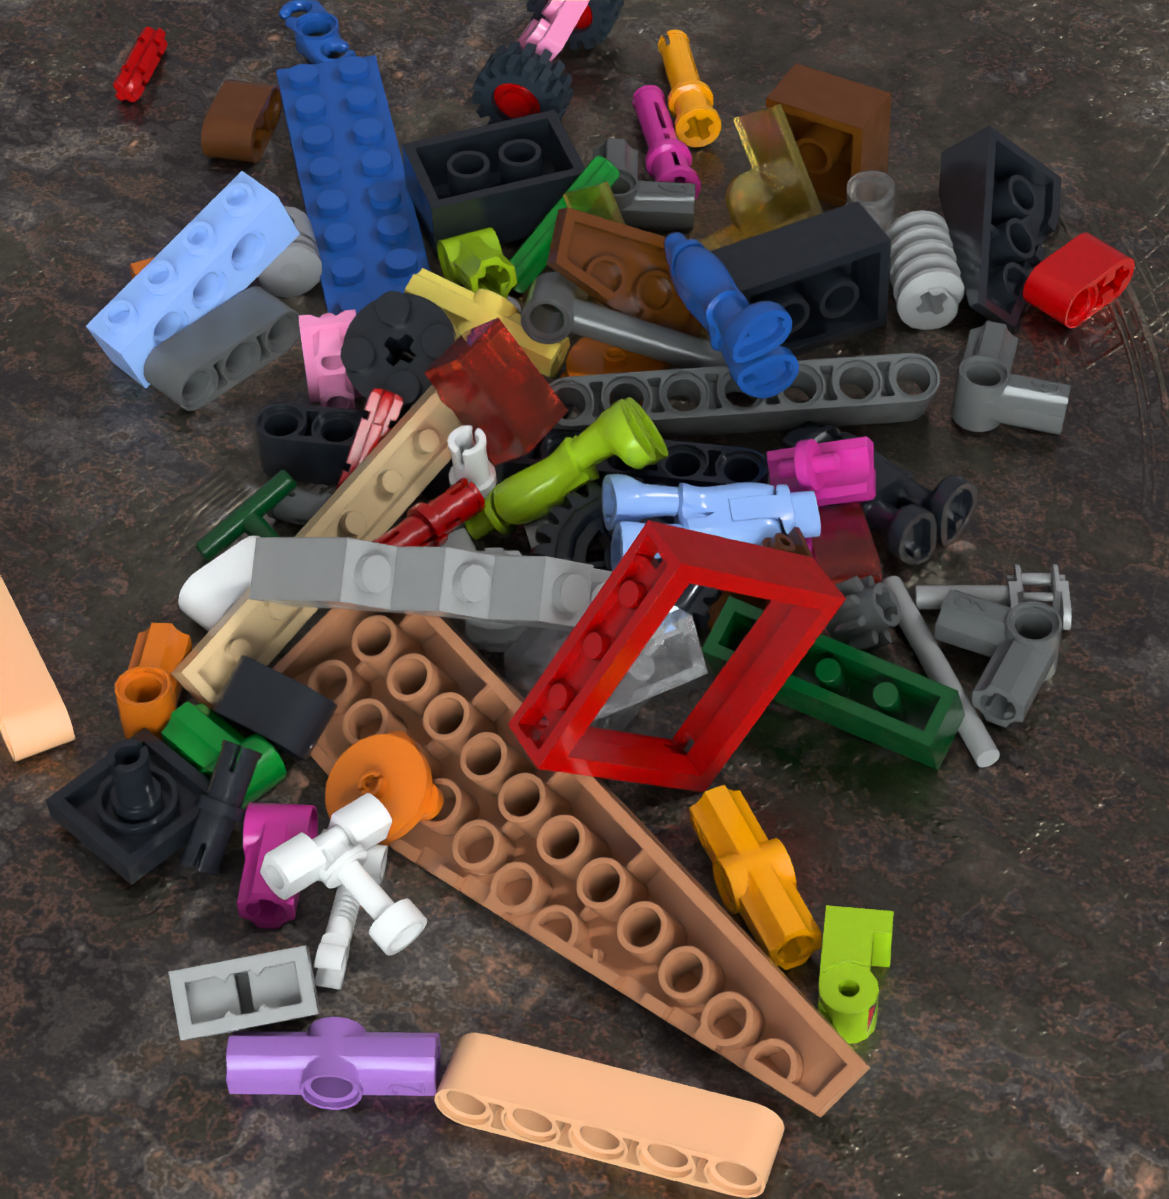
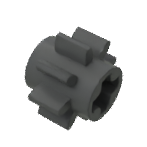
M856 575L835 584L846 600L826 626L831 638L844 644H849V646L861 651L866 650L867 653L891 644L893 641L887 629L898 625L901 618L900 605L893 590L885 583L879 582L875 584L871 575L859 579Z

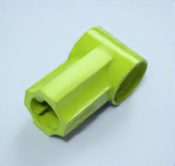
M488 227L438 240V258L445 279L459 286L463 285L474 293L478 289H486L499 294L505 299L508 298L510 290L518 284L515 266L502 254L498 237L493 228Z

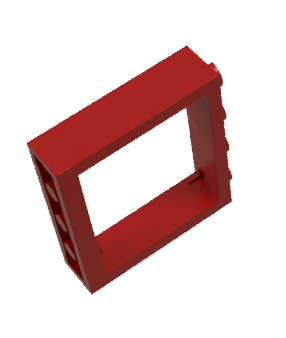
M648 520L516 711L508 726L537 769L705 792L846 598L813 557ZM657 552L663 559L661 564L654 558ZM689 583L771 600L672 739L590 727L592 721ZM692 738L695 743L689 752L686 753L684 748Z

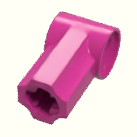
M249 802L243 828L245 864L237 899L239 917L250 920L258 928L280 929L282 924L295 919L300 892L287 900L281 899L267 885L260 870L266 853L301 832L311 839L318 836L316 806Z

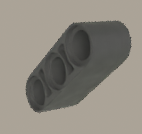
M260 286L247 288L155 347L146 359L144 377L148 383L187 411H195L290 350L301 335L298 317L300 314Z

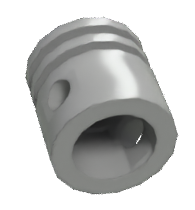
M284 206L300 235L258 276V279L264 290L270 294L289 298L300 296L310 291L319 282L323 271L311 221L299 209Z

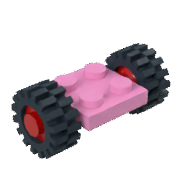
M529 0L526 4L527 12H534L530 19L531 22L522 32L517 42H511L508 48L503 44L496 49L495 53L490 55L474 82L472 89L475 92L472 95L473 104H480L476 111L479 117L489 116L490 120L487 123L489 125L555 109L561 121L571 103L574 89L569 88L572 83L570 74L561 75L565 65L561 60L552 64V60L563 49L566 41H570V49L579 50L582 43L586 50L594 48L596 42L601 44L620 15L624 0Z

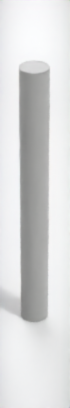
M890 576L884 579L882 583H885L893 590L900 605L901 618L898 625L926 675L931 680L958 690L965 713L958 732L979 767H988L994 764L999 759L1000 752L902 580L898 576Z

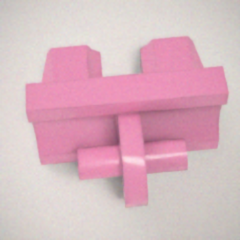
M356 309L345 310L336 316L332 313H325L321 317L312 315L298 316L310 403L320 402L321 406L356 409L355 398L363 397L349 380L340 357L344 337L350 323L356 316Z

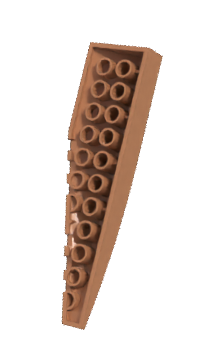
M331 608L272 668L315 690L338 706L310 754L328 776L338 758L350 746L372 735L388 734L392 731L405 732L414 739L417 748L424 754L431 769L432 783L439 787L443 793V806L434 818L427 821H419L407 834L391 842L389 845L393 850L820 1118L871 1068L748 934L600 778L537 769L508 726V723L525 699L447 617Z

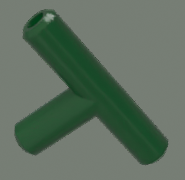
M280 470L196 543L195 548L207 561H212L244 533L248 536L280 537L263 516L297 488V483L286 470Z

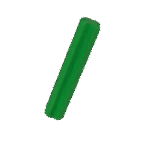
M600 155L595 156L509 261L515 266L518 283L511 290L519 294L525 293L533 281L547 267L558 209L569 207L590 214L619 179L620 172L612 162Z

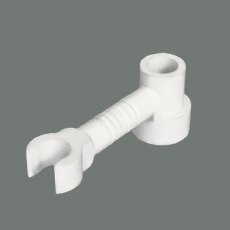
M376 844L366 850L368 858L363 868L381 885L386 868L388 846ZM343 884L337 887L326 932L318 946L314 967L318 968L315 985L339 990L343 984L350 942L360 907L358 901Z

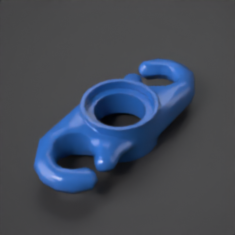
M291 0L282 5L278 15L282 20H286L285 25L293 31L297 51L305 56L311 64L339 61L347 57L357 56L355 51L349 50V44L341 38L337 18L328 13L318 0ZM296 12H306V14L300 17L290 16ZM315 33H326L325 35H322V36H316V37L308 36V35L315 34ZM334 53H345L337 59L328 58V56Z

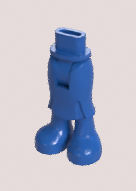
M680 232L670 234L665 239L664 248L674 289L685 307L707 330L712 349L721 351L729 369L730 377L740 390L753 397L768 398L786 390L793 383L799 371V363L793 353L788 348L779 346L786 340L792 329V319L782 305L772 301H759L749 304L745 296L737 288L728 269L717 256L708 249H705L702 243L696 239L687 240Z

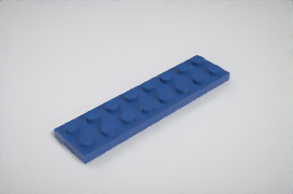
M376 55L366 57L351 56L339 61L312 65L298 64L291 68L276 70L277 84L281 91L282 108L305 214L311 221L322 262L323 272L320 275V283L327 313H332L335 316L345 310L356 309L357 315L366 305L378 299L386 292L399 291L404 293L412 276L419 273L422 268L431 272L414 204L406 188L404 165Z

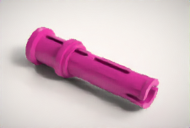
M654 85L642 86L634 92L633 99L635 101H632V106L636 111L648 148L645 156L646 170L650 177L655 179L654 182L695 184L696 200L701 191V181L696 171L690 168L692 165V155L689 148L677 138L665 103L664 93L659 87Z

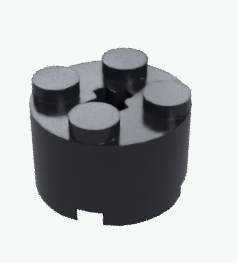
M389 291L370 302L354 317L346 331L340 357L349 380L366 400L373 388L392 391L404 399L400 414H406L436 381V372L465 344L454 324L435 303L415 294ZM403 352H413L415 355L414 360L410 364L403 360L398 361L397 359Z

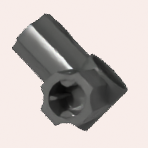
M607 138L600 147L593 148L592 159L598 155L608 159L618 169L620 176L590 214L638 229L692 232L695 184L638 181V150L631 148L627 144L626 139Z
M986 321L983 326L971 329L964 357L959 365L953 396L951 417L955 423L964 429L976 432L990 431L998 427L1000 423L1061 435L1071 385L1011 374L1018 338L1008 331L1006 324Z
M950 589L942 603L941 611L935 624L934 639L991 657L973 690L972 705L980 710L986 721L1007 727L1013 722H1023L1043 682L1055 674L1063 622L1060 614L1053 607L1042 602H1022L1010 608Z

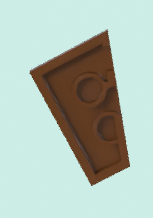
M569 207L558 209L547 260L549 267L611 310L698 338L700 337L702 324L685 307L675 291L671 280L664 248V242L667 237Z

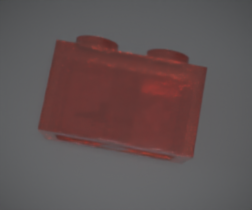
M499 317L465 331L424 372L437 390L440 400L455 413L464 426H472L474 443H476L474 432L477 427L485 433L487 457L493 465L529 454L568 412V409Z

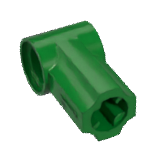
M188 701L171 713L167 726L161 732L163 743L209 780L219 757L223 740L262 753L241 808L243 809L247 808L249 802L254 803L287 778V771L280 755L264 737L252 733L245 738L203 703L192 705Z

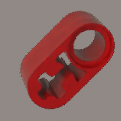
M1084 232L1044 259L1033 269L1025 283L1023 298L1035 308L1066 327L1073 329L1122 294L1133 276L1135 263L1129 256L1090 233Z

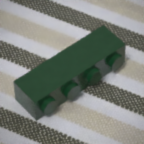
M731 596L728 597L701 650L715 676H718L764 610ZM823 634L819 635L773 698L778 703L936 770H939L965 717L958 690Z

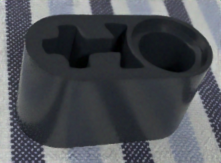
M241 655L210 710L249 734H259L271 745L306 762L338 706L306 685L247 656Z

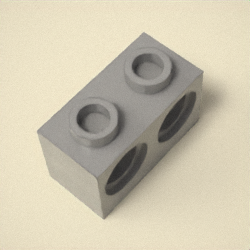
M306 945L168 972L180 1041L321 1015L310 952Z

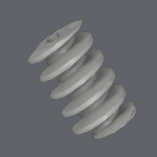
M931 211L909 212L897 218L885 232L891 239L889 280L893 287V296L896 300V308L901 320L916 329H938L949 325L957 315L958 304L964 297L965 286L960 277V268L956 263L957 257L952 248L953 243L949 236V228L945 219Z

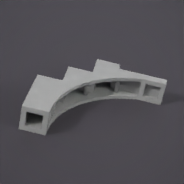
M256 537L249 599L294 607L415 614L572 632L612 572L593 568L594 565L548 556H493L450 547H397L348 537ZM664 620L648 643L662 644Z

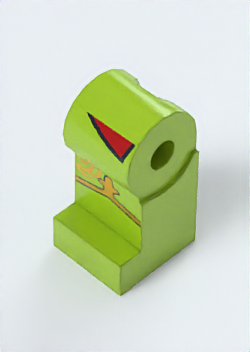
M826 905L818 987V1011L849 1044L858 1043L867 1039L874 1032L877 1024L879 987L877 979L871 972V966L890 968L894 911Z

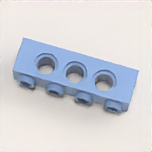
M241 171L86 327L111 362L146 389L150 383L144 377V365L151 351L166 339L244 291L300 233L279 197Z

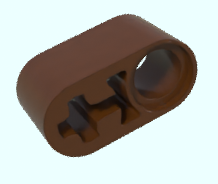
M230 79L225 80L203 122L201 134L203 154L207 157L252 163L259 162L279 123L282 107L279 86Z

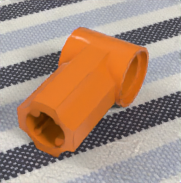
M151 623L150 628L138 633L128 670L120 675L115 683V696L125 739L132 738L146 728L163 742L161 732L167 726L171 713L177 708L182 685L171 673L192 651V642L190 635L180 632L172 623Z

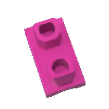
M867 436L819 444L814 439H805L798 441L796 446L792 448L767 451L770 485H773L775 490L777 485L786 484L790 492L814 491L817 506L870 501L876 496L874 442Z

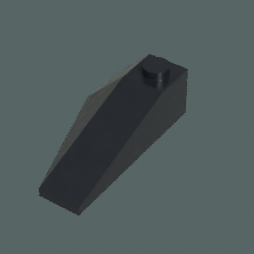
M988 126L941 153L938 195L949 228L950 238L957 257L969 306L992 322L1006 324L1008 331L1016 328L1026 304L1023 298V289L1027 278L1032 272L1033 267L1042 262L1046 254V250L1042 247L1047 235L1055 232L1059 222L1061 177L994 128Z

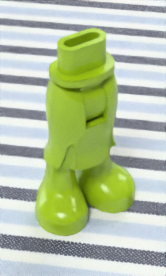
M628 397L624 400L621 398L603 411L579 436L575 435L573 438L566 437L550 456L510 476L494 487L484 497L485 509L470 520L465 521V527L475 540L484 538L495 530L502 535H509L516 530L517 525L540 519L547 515L548 509L551 507L561 506L564 503L566 493L576 492L586 483L600 478L596 465L607 458L616 455L626 465L634 469H643L648 465H655L668 457L667 447L655 424L643 408L633 398Z

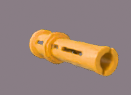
M677 29L669 30L667 35L670 44L668 45L666 38L661 35L657 42V48L662 57L671 88L667 100L669 111L676 119L675 133L678 139L689 147H704L712 143L719 136L721 119L717 111L712 108L714 97L710 87L700 81L687 34Z

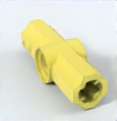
M424 268L412 276L404 290V293L415 294L435 303L454 324L461 334L463 341L469 344L482 340L497 358L525 365L550 378H556L565 363V358L570 348L569 338L566 337L554 344H542L534 341L522 328L519 310L510 301L495 292L478 289L474 293Z

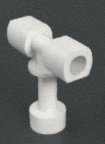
M366 793L333 813L327 831L311 839L301 832L264 856L260 873L270 889L283 900H287L319 879L327 888H335L343 884L374 920L369 929V936L388 956L400 952L411 944L427 924V918L410 899L406 898L394 903L363 868L368 858L366 850L387 838L393 821L383 804L370 793Z

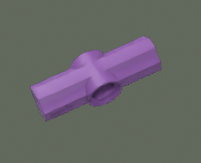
M342 1017L321 1018L314 1021L308 1027L307 1032L233 1031L232 1036L228 1038L226 1051V1082L229 1094L302 1095L303 1099L311 1105L329 1110H341L355 1106L361 1100L362 1095L435 1096L441 1079L439 1033L367 1032L358 1022Z

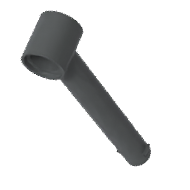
M558 272L544 273L533 281L521 314V325L525 333L534 341L542 344L558 343L571 332L683 369L727 366L721 351L713 350L710 341L580 300L578 286ZM540 304H552L559 308L560 312L548 311Z

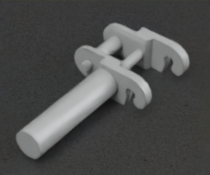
M1014 564L1013 575H1007L1008 585L915 586V605L918 610H941L942 603L950 589L1010 608L1022 602L1052 601V607L1061 616L1063 622L1062 630L1071 629L1072 613L1069 583L1065 581V575H1059L1057 564H1052L1050 573H1022L1020 565ZM1023 586H1050L1051 592H1024Z

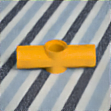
M722 785L705 791L701 799L689 807V822L696 832L702 847L712 861L715 884L724 906L732 915L741 914L757 945L775 965L788 970L805 964L815 951L822 948V932L797 891L794 868L786 848L777 838L768 840L740 790L733 791Z

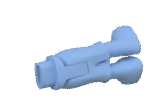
M623 474L606 475L602 484L604 523L608 531L614 530L611 540L612 572L646 524L640 523V521L648 518L674 516V524L667 525L760 545L766 537L773 538L776 533H782L787 536L794 526L800 528L804 538L819 537L821 533V522L814 491L790 492L786 484L777 485L776 490L773 485L755 482L711 487H698L680 482L678 487L643 484ZM657 552L654 558H661V556Z

